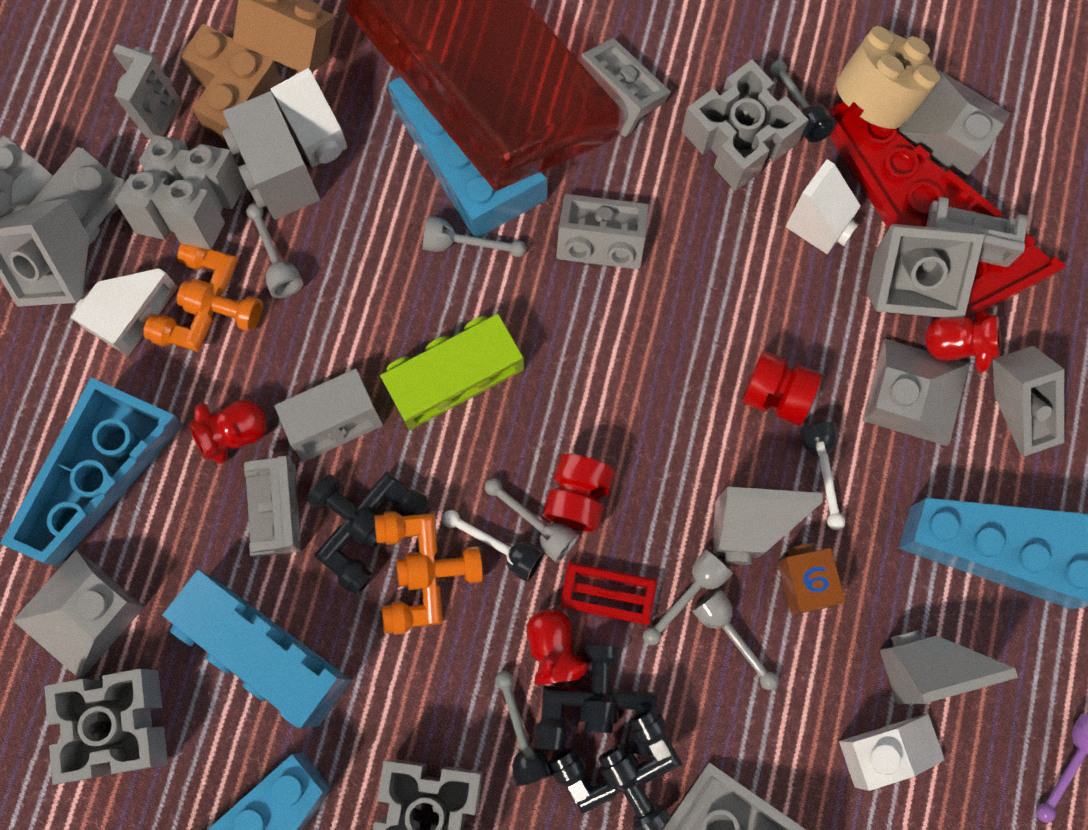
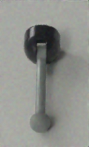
M781 60L773 62L770 68L772 75L780 77L803 110L802 113L809 120L803 132L807 141L819 142L828 137L834 131L837 124L830 110L821 104L809 105L786 73L787 66L785 62Z
M502 671L497 674L495 683L498 688L503 690L520 746V752L515 756L512 768L516 786L521 787L551 777L553 774L545 754L540 750L529 747L511 688L514 682L513 676L507 671Z

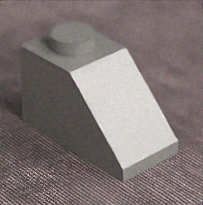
M1035 346L994 358V396L1019 452L1025 457L1065 443L1064 369Z

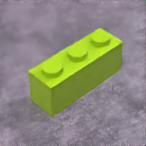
M499 314L490 318L480 316L470 321L464 327L465 331L450 339L448 336L435 339L426 346L425 352L412 359L409 356H405L395 360L386 368L387 372L380 375L409 431L524 370V358Z

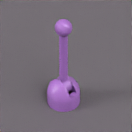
M1080 714L1072 730L1073 742L1078 750L1046 803H1041L1036 808V816L1042 822L1049 823L1055 819L1056 805L1088 754V716L1085 714Z

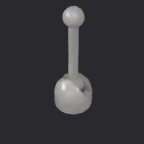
M252 203L247 207L246 214L250 219L254 220L272 263L265 274L269 292L275 298L291 296L303 287V280L299 271L292 263L280 262L262 219L263 208L259 209L256 203Z
M432 216L427 217L423 250L443 252L456 242L509 251L514 257H521L526 252V245L520 240L507 243L455 234L453 227L448 221Z
M491 478L486 481L484 488L487 494L491 496L497 495L541 532L540 544L547 556L558 563L569 553L579 538L577 532L564 523L555 522L547 526L503 490L502 484L498 479Z
M705 549L696 559L692 569L695 582L654 627L645 629L643 640L646 644L656 645L659 643L661 632L701 588L716 589L732 576L733 573L711 552Z
M721 588L699 602L692 609L698 620L709 628H723L760 676L761 686L766 690L775 689L779 682L777 675L765 669L730 624L733 607Z

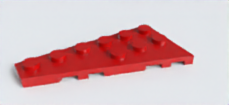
M842 102L829 109L837 121L834 131L829 136L888 229L892 224L926 227L930 205L933 201L938 202L939 196L949 199L948 207L1001 218L1000 210L950 169L947 172L941 169L929 159L931 154L921 145L913 146L897 132V128L887 129L867 122L860 117L864 110L855 102L850 107L845 102ZM1026 233L1024 252L1009 267L978 261L965 317L972 319L979 311H987L1054 276L1067 266L1054 256L1051 259L1034 245L1036 240Z

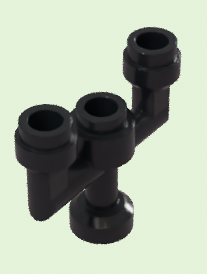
M387 471L364 496L359 508L340 493V481L332 474L325 476L314 487L307 500L316 509L328 506L346 521L343 526H338L313 556L337 575L340 586L348 592L351 591L356 596L367 587L374 574L368 570L369 567L360 559H350L341 551L352 538L362 547L368 545L374 549L380 544L376 542L374 516L381 515L376 510L386 498L397 506L398 514L402 516L428 514L433 506L419 490H409Z
M584 645L583 658L587 662L592 663L591 693H585L583 688L543 686L541 720L535 726L537 748L565 750V740H568V727L563 721L564 706L581 707L580 721L585 722L584 731L613 733V723H618V709L635 710V715L649 707H654L657 711V692L618 690L615 694H609L610 664H615L620 660V647ZM632 727L629 730L628 743L631 744L630 750L634 754L652 755L646 745L637 741L632 732Z
M654 707L642 710L629 721L637 741L648 747L653 755L652 758L639 764L632 750H626L623 744H618L605 751L598 758L601 763L599 771L605 781L594 787L590 785L585 776L586 765L580 755L576 754L573 748L560 752L549 761L553 769L552 774L557 783L567 787L582 814L616 798L618 793L623 792L636 814L631 824L633 830H660L670 821V816L663 805L651 804L640 785V782H649L683 765L666 735L667 724Z

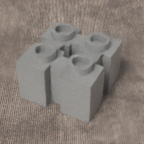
M753 59L726 78L721 96L713 88L687 107L681 131L702 155L709 150L715 153L717 158L714 168L735 191L761 172L767 156L772 162H775L797 145L809 121L787 96L777 101L771 95L774 82Z
M153 135L139 159L144 169L143 172L135 175L130 174L115 200L116 204L136 234L165 240L169 232H174L182 244L211 250L225 224L220 214L222 208L233 209L246 185L231 150L199 144L198 147L189 151L183 140Z
M135 669L102 675L103 680L80 679L44 686L47 725H60L61 743L49 745L52 785L168 765L164 727H152L151 718L152 709L162 708L158 670ZM111 720L112 727L110 733H104L103 723Z
M398 759L384 760L377 801L389 803L387 818L381 817L374 821L373 830H471L463 829L465 814L475 815L478 811L483 771L446 766L442 768L441 777L438 778L426 776L428 765L426 763ZM425 803L433 805V812L439 814V822L434 821L431 824V828L423 827V819L416 817V809H423Z

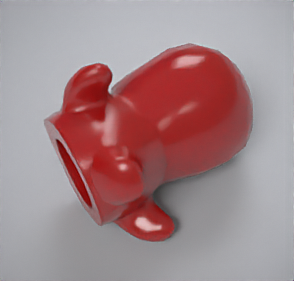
M979 311L975 314L974 321L968 317H937L926 329V348L932 357L940 361H953L975 356V369L977 372L983 373L989 369L992 360L1000 357L1001 354L998 316L991 315L986 311Z
M246 399L235 401L215 415L210 413L207 404L201 402L195 407L194 420L189 423V427L204 459H212L218 464H223L229 458L226 452L227 449L251 445L263 438L267 430V419L262 408L254 401Z
M556 609L536 612L530 617L526 625L531 656L539 662L538 671L535 674V685L581 680L588 670V663L585 662L583 655L575 656L572 651L573 633L569 618L563 612Z

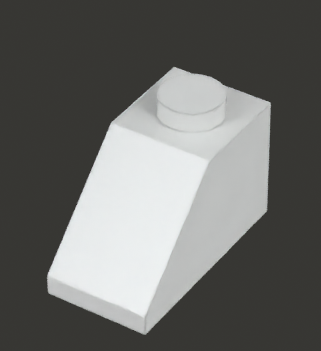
M309 68L270 88L292 137L312 168L320 163L324 164L335 160L343 150L348 148L341 127Z
M828 159L824 162L802 192L785 226L827 255L836 242L844 246L859 225L852 219L861 207L833 162Z
M159 268L98 281L91 291L82 295V299L77 302L76 311L71 318L89 333L129 356L144 336V326L148 317L151 314H160L178 289V286L166 272Z
M929 714L920 715L839 741L854 787L867 791L915 777L945 760Z

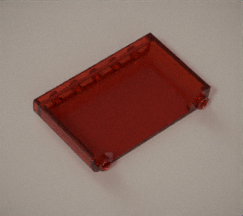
M347 0L345 10L495 192L611 141L619 124L617 104L526 0Z

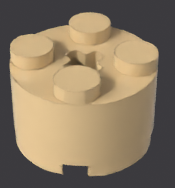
M875 26L866 35L837 78L836 86L840 97L848 107L855 102L864 110L860 115L861 118L882 128L896 129L914 115L939 82L940 75L933 62L927 56L930 48L923 40L914 36L905 39L890 33L883 27Z

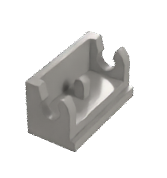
M940 196L938 202L933 201L930 205L926 227L978 231L985 234L979 261L1009 267L1024 252L1027 228L1026 215L1017 214L1016 219L1010 218L1006 220L948 207L949 199Z
M356 368L274 405L289 443L302 462L383 426Z
M287 456L245 462L244 474L247 486L250 556L254 558L302 552L295 464Z

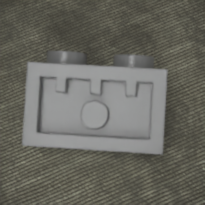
M614 38L583 53L569 81L570 86L624 137L632 133L642 116L665 104L671 93L665 85Z
M117 44L112 53L126 73L118 81L117 91L114 94L115 98L146 138L152 139L153 135L164 136L182 102L181 98L173 88L171 79L163 73L157 64V58L152 53L140 47H134L132 50Z
M77 147L29 206L38 202L69 199L89 236L90 245L100 232V227L98 226L108 213L113 214L120 209L115 200L126 180L116 177L83 148Z
M564 194L558 231L557 259L639 269L641 267L646 235L648 204Z

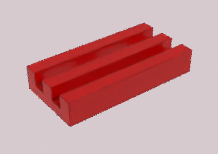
M568 562L560 608L649 626L658 580ZM575 574L646 588L645 596L576 583L574 582ZM575 592L643 606L642 614L572 600L571 594Z

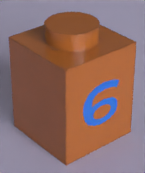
M815 543L788 549L790 557H786L778 562L791 616L846 603L831 548L817 551Z

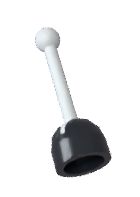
M824 422L800 428V433L805 449L809 453L819 456L830 511L827 524L832 530H841L845 526V518L839 513L828 454L835 449L838 442L836 423Z
M448 510L442 516V522L446 527H457L507 555L506 563L508 569L525 582H529L543 560L544 550L534 544L521 542L509 547L461 520L459 514L454 510Z

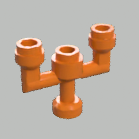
M181 243L177 254L179 263H183L186 267L195 270L208 268L215 271L209 283L193 279L191 282L184 281L178 290L177 304L182 306L185 312L195 315L190 328L178 325L172 317L162 314L159 316L151 314L144 326V338L151 340L153 344L163 347L174 344L199 352L213 321L212 316L214 312L235 318L239 329L253 332L262 314V300L248 296L239 302L221 296L228 286L239 257L214 249L209 250Z
M393 511L383 512V515L374 516L377 543L386 542V545L398 544L404 537L418 536L419 552L406 553L405 558L396 559L399 587L408 586V590L422 589L423 605L409 606L404 602H392L391 605L382 606L384 634H405L411 627L443 624L440 585L436 583V578L464 575L465 580L470 584L481 583L482 562L479 547H466L462 552V557L434 560V556L438 551L435 513L402 516Z

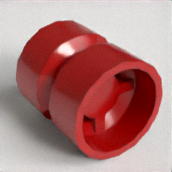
M763 350L751 374L741 403L762 412L773 408L777 418L800 426L806 418L816 396L822 373L800 364L789 368L785 358Z
M561 454L553 477L558 487L549 490L542 516L554 523H564L575 530L597 533L605 509L600 499L608 497L616 471L612 467L588 457L575 454Z

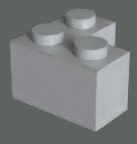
M271 91L222 111L229 128L222 130L223 136L232 154L241 153L245 164L239 166L238 169L259 209L267 206L273 219L276 220L320 201L304 161Z

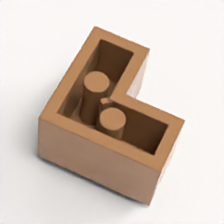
M238 0L233 42L298 72L309 68L311 73H313L327 62L336 15L322 10L321 6L314 2L315 0Z
M204 23L180 55L193 81L206 88L192 110L205 132L225 143L227 142L222 130L229 128L222 111L271 91L270 88L283 82L274 60L234 43L232 38Z

